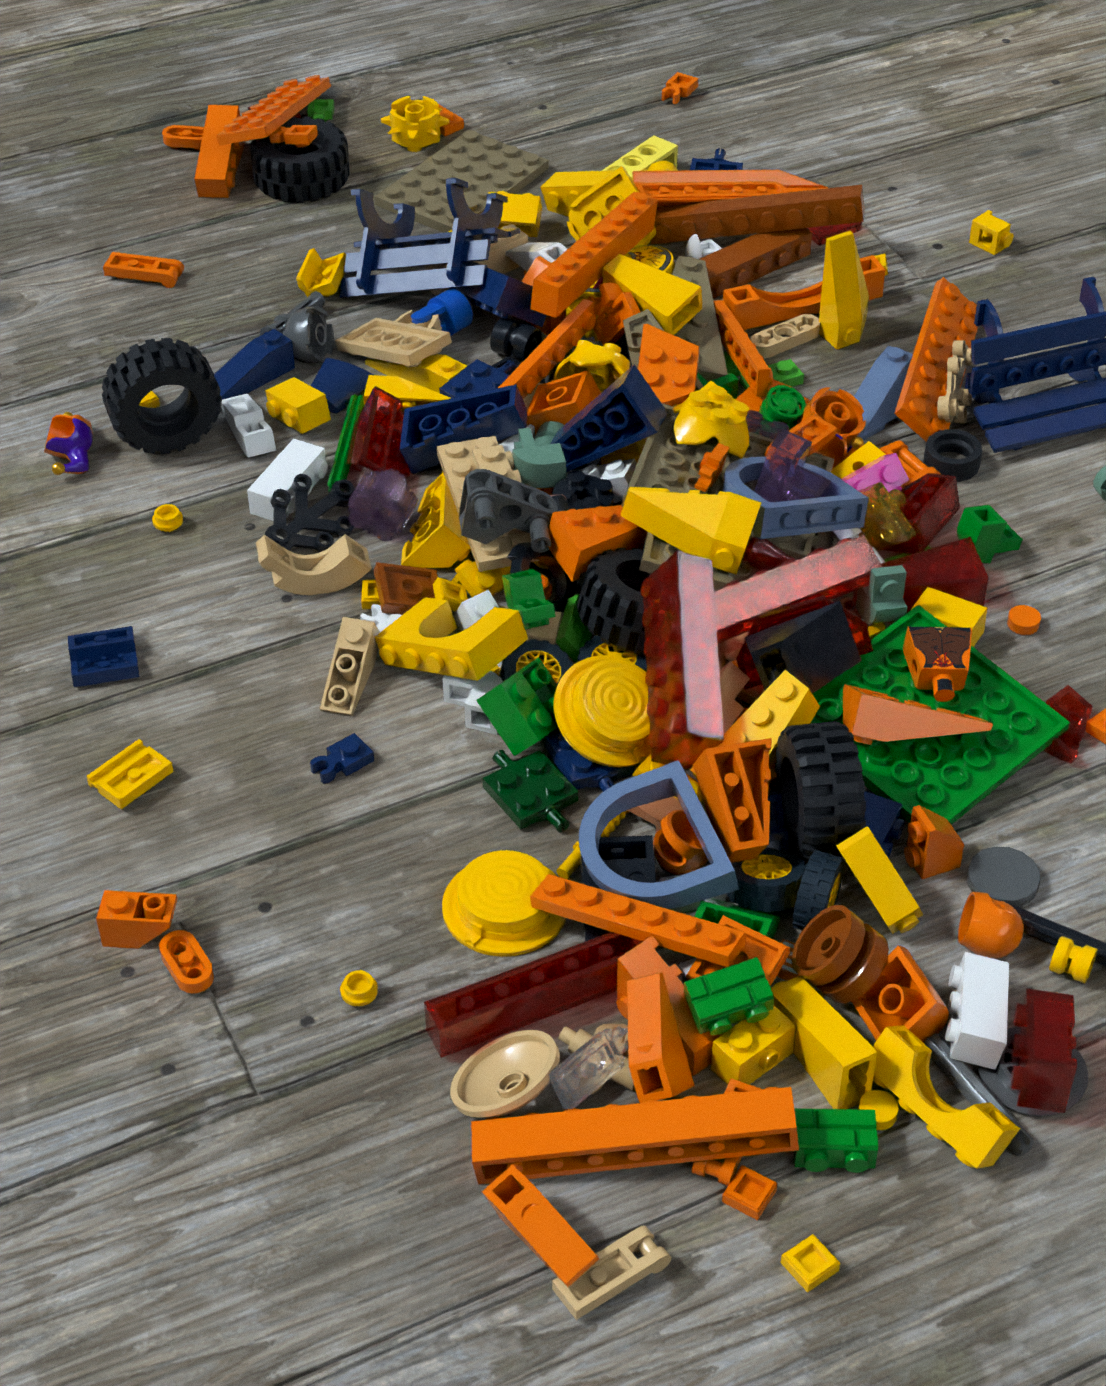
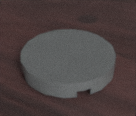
M991 847L981 850L973 856L968 866L967 884L971 891L973 889L974 892H985L995 900H1002L1021 907V903L1028 900L1030 902L1035 898L1040 885V872L1033 859L1022 851L1010 847Z

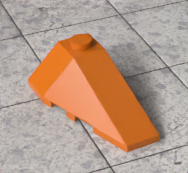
M844 684L843 725L849 728V732L852 733L856 742L872 745L873 739L888 742L992 730L993 724L979 717L943 708L933 710L928 705L912 700H905L902 703L899 702V699L890 697L885 693Z

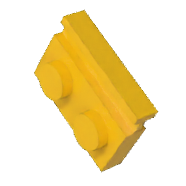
M138 739L88 774L87 780L90 787L97 788L102 796L118 808L123 809L174 771L171 761L150 746H144L143 741Z

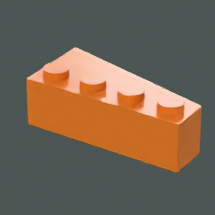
M208 105L194 178L198 197L229 198L231 189L235 186V175L245 141L219 146L216 135L224 130L225 125L233 123V119L242 117L240 116L238 105Z

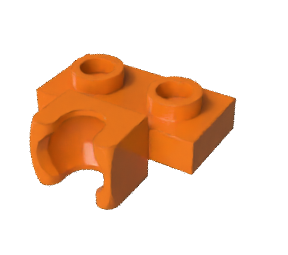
M609 282L600 284L601 297L594 298L589 296L587 299L594 302V315L599 316L595 321L593 330L598 341H601L603 346L605 343L615 344L625 333L623 320L641 312L631 292H622L619 284Z

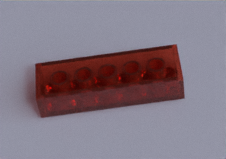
M676 551L646 578L641 586V595L644 603L642 623L645 626L644 654L647 663L645 683L648 686L647 715L649 716L650 723L648 744L651 747L652 762L667 765L679 760L683 769H689L705 749L717 747L724 741L712 560Z

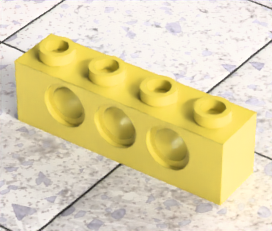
M653 135L602 171L616 170L622 166L633 181V171H647L653 163L658 161H668L677 167L678 145Z

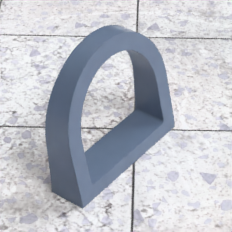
M749 457L732 462L725 470L723 492H732L761 502L752 532L759 539L864 527L869 497L822 468L785 458ZM758 479L778 480L804 488L819 498L768 502L744 483Z
M679 760L611 786L592 802L584 814L579 829L580 852L590 877L602 890L666 909H672L739 889L735 870ZM673 796L677 797L711 865L667 881L654 883L629 880L613 872L599 855V840L607 824L617 815L628 809Z

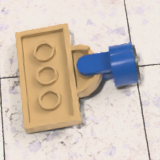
M451 288L431 298L427 306L414 313L413 310L402 314L395 321L375 318L335 341L338 351L347 352L354 356H365L369 359L384 360L387 363H398L405 365V367H415L421 364V360L440 353L442 348L451 344L450 336L471 324L473 311L466 296L460 291Z

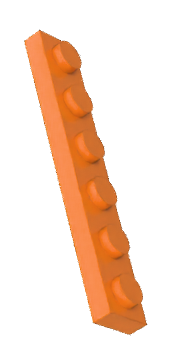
M583 299L498 388L516 384L523 399L528 394H531L536 385L549 375L554 366L564 359L573 346L577 345L578 340L588 331L592 330L596 321L594 302Z
M724 300L713 301L722 345L755 396H766L768 387L773 382L771 367H768L764 357L759 354L756 345L751 342L748 333L743 330L740 321H737L733 311L728 308Z
M551 874L545 877L530 896L532 908L640 941L653 936L660 944V947L726 967L731 966L746 944V934L744 931Z

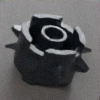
M578 470L569 472L567 478L557 483L552 492V495L563 494L568 500L570 509L576 510L596 508L598 506L621 505L623 502L622 498L614 496L611 481L585 475L582 471Z

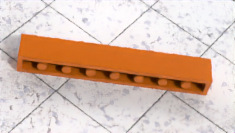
M633 192L534 278L530 309L554 318L558 317L602 276L603 267L618 254L625 256L654 229L658 199L649 197L648 194L643 192Z
M767 1087L763 1090L746 1092L729 1091L719 1095L700 1097L691 1095L682 1099L648 1100L643 1103L627 1105L609 1104L599 1108L581 1110L572 1108L563 1112L528 1113L517 1117H494L480 1121H471L472 1164L478 1185L492 1183L512 1164L527 1179L799 1150L791 1087Z

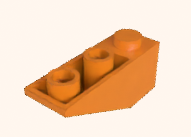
M663 973L627 981L629 1069L639 1103L674 1097L694 1087V1081Z
M513 1164L482 1191L501 1220L567 1287L571 1286L599 1260L594 1251Z

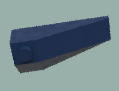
M272 329L253 339L237 351L214 373L221 390L222 400L248 394L293 370L295 363L292 340L276 329Z

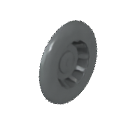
M1021 1026L1007 1029V1044L996 1070L979 1066L982 1082L1005 1107L1029 1116H1051L1070 1109L1082 1098L1088 1084V1070L1080 1052L1062 1036L1038 1027Z

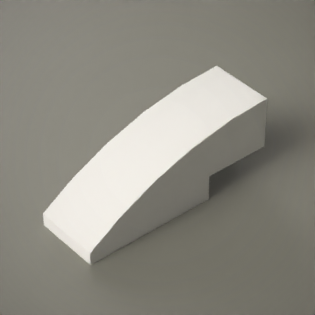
M248 394L222 400L221 408L238 444L248 458L276 451L272 428L264 421L262 409Z

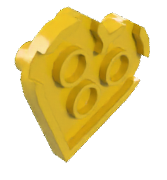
M621 166L581 194L571 204L570 207L572 209L569 213L567 226L570 234L576 241L633 192H639L624 167ZM655 226L637 245H648L656 234Z

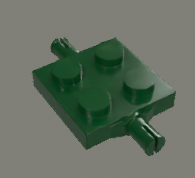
M499 750V753L498 751L495 752L492 759L501 769L482 778L483 788L520 830L535 822L547 820L556 828L557 832L561 833L562 829L565 831L570 823L560 812L565 807L578 801V790L540 750L518 761H512L504 750Z

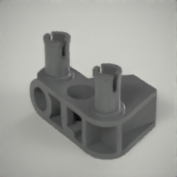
M475 469L469 472L464 479L459 508L461 535L483 544H488L516 528L530 534L531 548L534 551L545 552L552 546L549 525L552 513L557 512L558 506L555 500L544 491L487 469Z

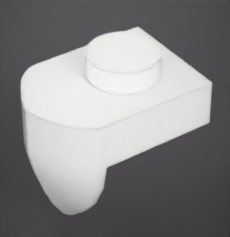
M694 234L687 242L685 257L700 259L723 248L710 238L700 242L698 235Z

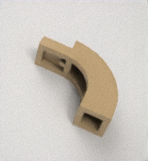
M346 534L328 549L311 555L293 553L266 535L256 542L258 561L265 570L272 572L274 586L294 594L317 595L336 592L357 582L372 569L367 548Z

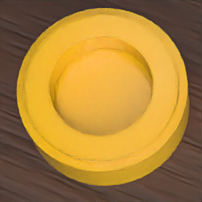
M871 1090L860 1098L858 1109L875 1110L876 1130H886L895 1124L899 1106L895 1097L883 1090Z

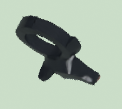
M563 494L550 495L558 506L557 512L570 509L568 500ZM531 542L519 543L514 546L507 556L512 561L510 574L529 570L532 559L543 562L550 569L556 584V595L551 603L554 604L556 612L563 613L568 599L575 595L577 580L573 582L570 580L550 550L536 552L531 548Z

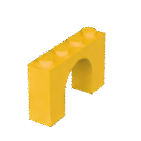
M428 597L423 598L374 637L384 665L476 681L481 679L528 639L519 610L494 607L469 628L448 636L457 629L448 600Z

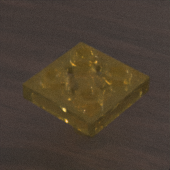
M882 482L859 490L860 493L869 497L864 527L860 528L862 532L858 534L869 549L874 547L877 551L905 542L916 534L900 510L906 504V498L902 492L896 489L888 492Z

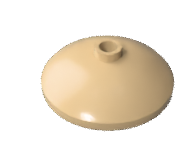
M538 1030L517 1031L489 1042L472 1054L455 1074L450 1088V1096L454 1105L462 1114L476 1118L499 1117L526 1106L542 1093L551 1082L559 1064V1048L549 1034Z

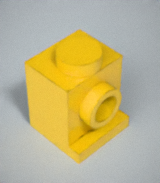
M987 210L972 220L969 243L996 255L1003 249L1008 248L1013 241L1014 235L1010 232L1011 224L993 216L992 211Z

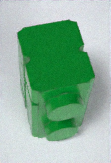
M757 957L684 982V996L700 1034L710 1032L711 1035H719L730 1030L732 1023L744 1019L748 1023L758 1022L769 1015L768 1011L773 1010L774 996Z
M794 1109L799 1150L793 1151L794 1167H805L811 1172H821L827 1168H845L849 1172L860 1173L868 1168L875 1169L878 1154L875 1110Z

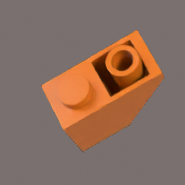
M921 805L914 806L911 822L908 824L907 847L904 849L908 865L915 868L922 880L960 868L964 843L950 822Z
M104 890L96 917L102 946L139 949L169 929L178 900L177 894Z

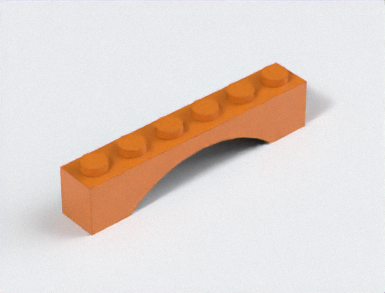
M874 255L860 258L869 301L883 297L886 269ZM822 281L808 288L785 293L768 292L747 284L723 290V300L728 308L733 311V315L737 321H740L741 327L745 331L763 325L790 320L803 314L820 313Z

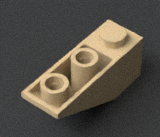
M348 617L342 618L320 706L321 711L353 716L376 661L378 646L374 637L380 631L375 622Z

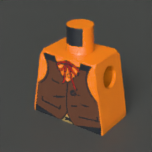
M907 627L903 653L917 689L933 690L934 698L939 702L952 700L955 696L954 691L964 689L969 670L972 628Z

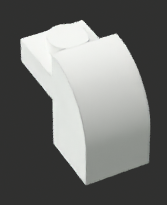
M491 670L478 681L444 675V702L465 707V726L495 735L498 734L476 700L503 682L502 679Z

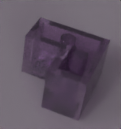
M783 429L770 445L754 492L768 502L826 497L831 480L803 468L812 442Z

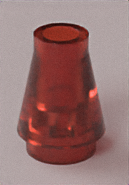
M756 537L751 539L744 554V561L750 563V567L779 572L784 575L790 573L795 560L794 557L786 554L767 539H758Z

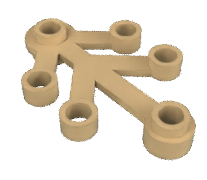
M954 340L952 345L953 357H949L947 361V393L945 396H939L937 414L939 420H945L947 423H951L953 419L955 423H966V406H971L972 395L968 392L969 389H961L960 384L965 369L973 365L971 348H968L965 340Z

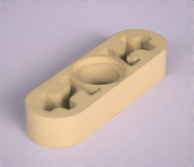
M811 314L799 315L752 335L751 342L756 345L757 351L764 359L770 358L817 338L820 329L819 318Z

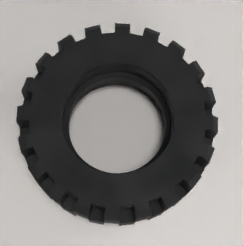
M292 117L282 125L286 128H290L292 125H317L318 136L306 147H296L295 144H285V142L270 143L269 136L252 140L250 152L254 182L265 195H269L273 199L277 200L279 198L283 202L289 203L290 201L304 203V201L309 200L313 202L318 201V198L322 197L325 199L331 193L338 192L350 175L347 138L333 123H326L323 119L317 118L315 120L311 119V117Z
M161 338V341L156 342L155 339L145 340L143 345L138 346V344L129 347L130 351L126 354L122 352L116 358L117 363L109 366L106 372L108 377L103 379L102 399L114 431L117 432L118 437L123 442L128 443L130 447L136 450L143 448V451L146 453L155 454V451H160L161 454L171 453L170 450L177 449L181 451L186 449V445L190 443L196 444L201 440L200 436L203 433L207 435L212 429L211 422L215 423L220 414L218 409L222 406V398L219 384L206 357L202 356L201 351L194 346L189 347L187 342L177 340L174 343L172 338ZM165 385L185 387L177 399L165 406L147 408L139 405L141 400L150 391Z
M617 548L615 551L610 549L591 560L587 568L577 609L582 623L588 627L589 632L594 636L598 635L601 637V641L608 645L611 643L617 646V649L623 651L630 650L637 655L651 654V656L660 657L662 654L667 656L674 655L678 651H683L694 642L708 597L705 588L685 585L673 579L662 576L657 577L650 575L648 572L640 571L643 551L639 548H632V550Z
M837 721L788 726L778 737L775 772L776 790L782 793L784 826L789 833L790 852L798 855V858L804 861H809L814 850L843 857L836 845L866 827L865 785L862 778V765L858 757L859 752L857 745L854 744V737L849 732L847 726Z

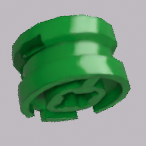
M777 385L772 387L767 393L766 399L760 406L759 414L761 419L767 421L766 426L772 430L780 432L782 429H786L789 431L797 425V419L802 416L806 403L804 397L794 388L786 385Z

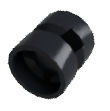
M502 317L497 321L490 337L491 350L504 356H512L514 359L523 362L537 348V345L542 342V331L539 328L527 324L521 325L518 321Z

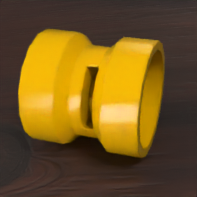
M1061 936L1054 950L1049 971L1057 974L1064 972L1071 974L1074 980L1085 984L1094 965L1098 949L1089 945L1083 947L1075 945L1072 939Z

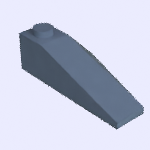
M888 346L876 359L854 395L863 407V421L866 420L864 429L857 436L861 437L863 441L885 429V424L893 419L901 420L894 412L913 356L912 353L906 352L901 348Z

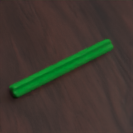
M354 394L350 398L327 483L328 492H330L332 485L336 481L347 480L365 411L363 395L357 396Z

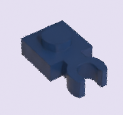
M353 733L327 747V756L315 757L310 761V767L313 774L322 770L320 772L321 782L326 784L334 780L336 773L340 771L347 777L374 762V752Z

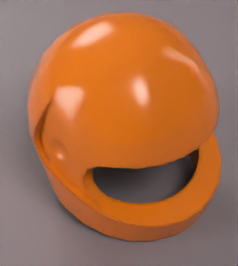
M674 810L662 818L661 829L657 831L653 840L654 857L659 866L673 875H682L703 868L708 858L684 810Z
M971 892L961 914L958 942L975 954L984 957L999 959L1008 956L1019 946L1023 937L1024 924L1021 916L1010 904L995 900L988 893Z

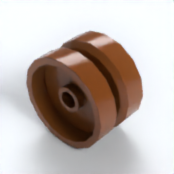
M833 905L822 910L812 918L802 930L794 945L791 961L793 970L811 985H816L823 994L835 1003H848L858 999L867 992L879 978L887 962L889 948L887 939L869 924L864 923L844 905Z

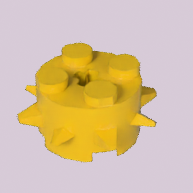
M411 96L399 98L391 104L390 115L381 118V123L391 126V130L387 133L391 134L392 141L407 147V150L410 152H419L422 150V147L438 143L441 135L440 127L449 124V119L440 116L439 112L442 108H439L438 103L426 96H423V100H411Z

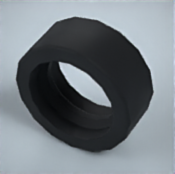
M957 429L941 430L928 438L923 461L928 467H934L941 473V480L961 482L972 478L978 473L983 452L982 445L975 436L968 432ZM956 452L966 456V458L951 459L939 453Z

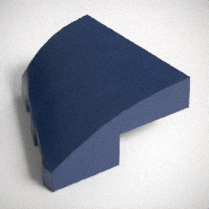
M326 358L311 387L326 394L329 412L337 414L346 408L352 395H362L361 391L366 388L368 376L374 374L356 365L337 359Z

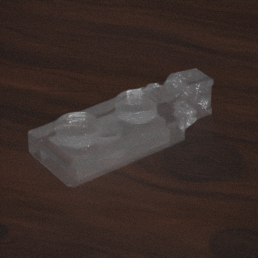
M618 1026L614 1030L606 1028L598 1032L547 1075L563 1109H573L625 1066L623 1053L628 1050V1028Z

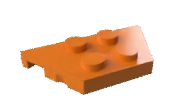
M643 324L638 370L661 403L670 406L681 404L689 397L691 392L696 391L700 354L699 346L649 324Z

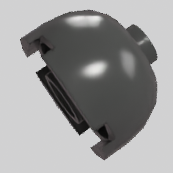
M313 306L299 309L288 318L283 335L292 340L294 358L303 363H323L326 353L330 355L333 353L334 330L332 324L326 323L324 316L329 315L322 307Z

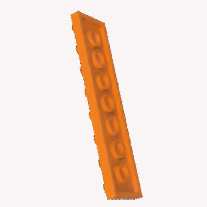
M314 75L305 78L306 81L298 82L297 79L283 82V86L275 88V92L267 94V98L259 100V104L250 107L251 110L243 112L242 117L235 118L233 123L225 125L224 130L216 135L219 146L268 137L331 87L329 77L320 78V75Z
M944 277L935 283L894 412L898 418L926 442L935 432L949 429L950 423H947L945 420H939L937 403L939 396H945L947 393V361L949 357H953V341L965 340L968 348H971V340H975L978 326L974 324L977 304L969 301L955 284L950 283ZM964 371V374H963V377H962V381H961V384H960V388H961V385H962V382H963V378H964V375H965V371Z

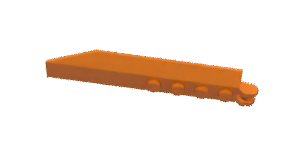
M781 170L632 172L633 182L638 191L658 199L657 206L828 188Z

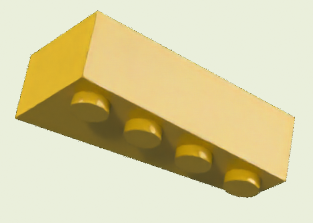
M784 670L711 748L772 738V745L769 750L771 780L768 782V791H770L769 785L776 775V748L778 747L777 741L780 733L791 725L810 724L820 705L808 687ZM693 766V767L690 769V771H691V772L693 773V775L696 777V773H695L694 766Z

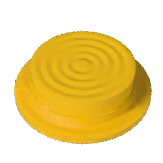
M603 655L583 659L565 672L556 687L553 707L558 728L565 740L576 752L594 763L619 768L636 765L644 761L656 748L658 749L665 737L668 713L659 687L645 670L625 659Z
M500 850L483 854L472 860L448 884L442 900L444 922L457 941L469 949L485 955L510 957L535 951L553 940L561 931L567 919L532 908L530 896L548 874L557 875L536 858L522 852Z

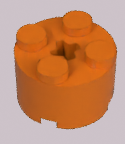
M831 387L822 388L809 401L802 416L797 419V424L814 414L838 428L836 434L844 438L848 449L851 445V440L857 437L866 425V420L863 421L862 417L864 413L863 407L847 391L839 389L838 392L829 391Z

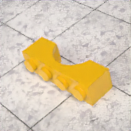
M904 1025L887 1026L873 1045L877 1051L873 1081L877 1085L891 1090L899 1098L897 1101L903 1109L911 1114L918 1115L926 1122L927 1130L934 1137L949 1143L956 1150L955 1155L962 1163L976 1169L993 1166L1020 1128L991 1102L974 1104L961 1110L943 1101L935 1091L930 1079L929 1063L932 1050Z

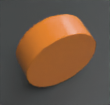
M1018 605L1009 611L1007 625L1010 630L1017 634L1031 635L1037 632L1040 627L1041 614L1031 606Z

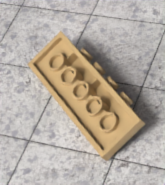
M496 436L481 437L474 440L452 442L437 446V456L458 515L464 479L469 472L475 469H487L521 482L519 470L512 471L514 469V460L511 451L505 452L503 446L498 444ZM516 528L488 544L467 538L479 572L511 566L512 561L507 556L512 548L519 543L531 542L529 533Z

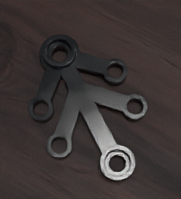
M306 474L296 475L292 483V489L295 492V519L286 525V508L289 505L291 496L284 489L275 490L270 500L273 507V525L267 528L265 535L287 550H291L294 546L316 549L318 552H322L333 545L334 539L330 533H337L341 537L344 534L349 536L355 526L354 521L350 517L341 516L337 521L320 519L319 517L335 505L347 507L351 504L355 496V488L350 481L345 479L336 481L332 485L329 494L308 509V492L312 485V480ZM297 482H302L306 486H300ZM280 497L284 499L285 502H280L276 498ZM340 524H345L349 529L342 528ZM303 529L321 531L316 537L297 534ZM319 540H325L328 544L324 545Z

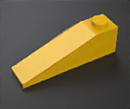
M851 231L826 238L819 334L837 350L860 342L867 320L869 294L854 234Z
M441 354L430 355L421 360V364L415 367H405L402 364L387 363L379 359L367 358L365 360L366 365L387 376H398L440 393V387L467 367V365Z
M442 473L425 489L417 510L421 515L410 528V532L414 535L411 542L408 540L402 549L401 565L449 568L457 560H464L471 551L467 537L461 535L459 515L444 473Z
M629 487L621 517L700 562L736 575L761 502L732 492L719 491L718 495L700 494V490L678 493L670 492L665 488Z

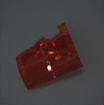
M1067 685L1050 697L1046 704L1070 722L1069 728L1056 737L1052 744L1043 751L1062 761L1072 763L1078 756V748L1084 737L1086 723L1090 718L1093 706L1072 687Z

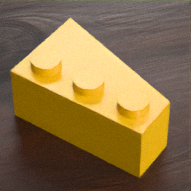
M615 170L555 172L540 187L547 210L569 217L572 209L570 207L571 204L581 194Z

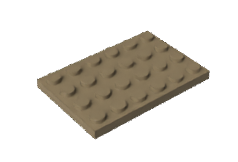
M467 130L375 196V205L398 214V211L394 210V204L404 203L415 207L414 221L445 233L452 230L454 222L447 199L446 179L458 178L468 182V188H463L466 203L474 213L480 215L486 207L488 192L505 191L510 194L518 193L549 169V160L539 157L537 154L518 149L516 146H510L494 138L478 134L476 131Z

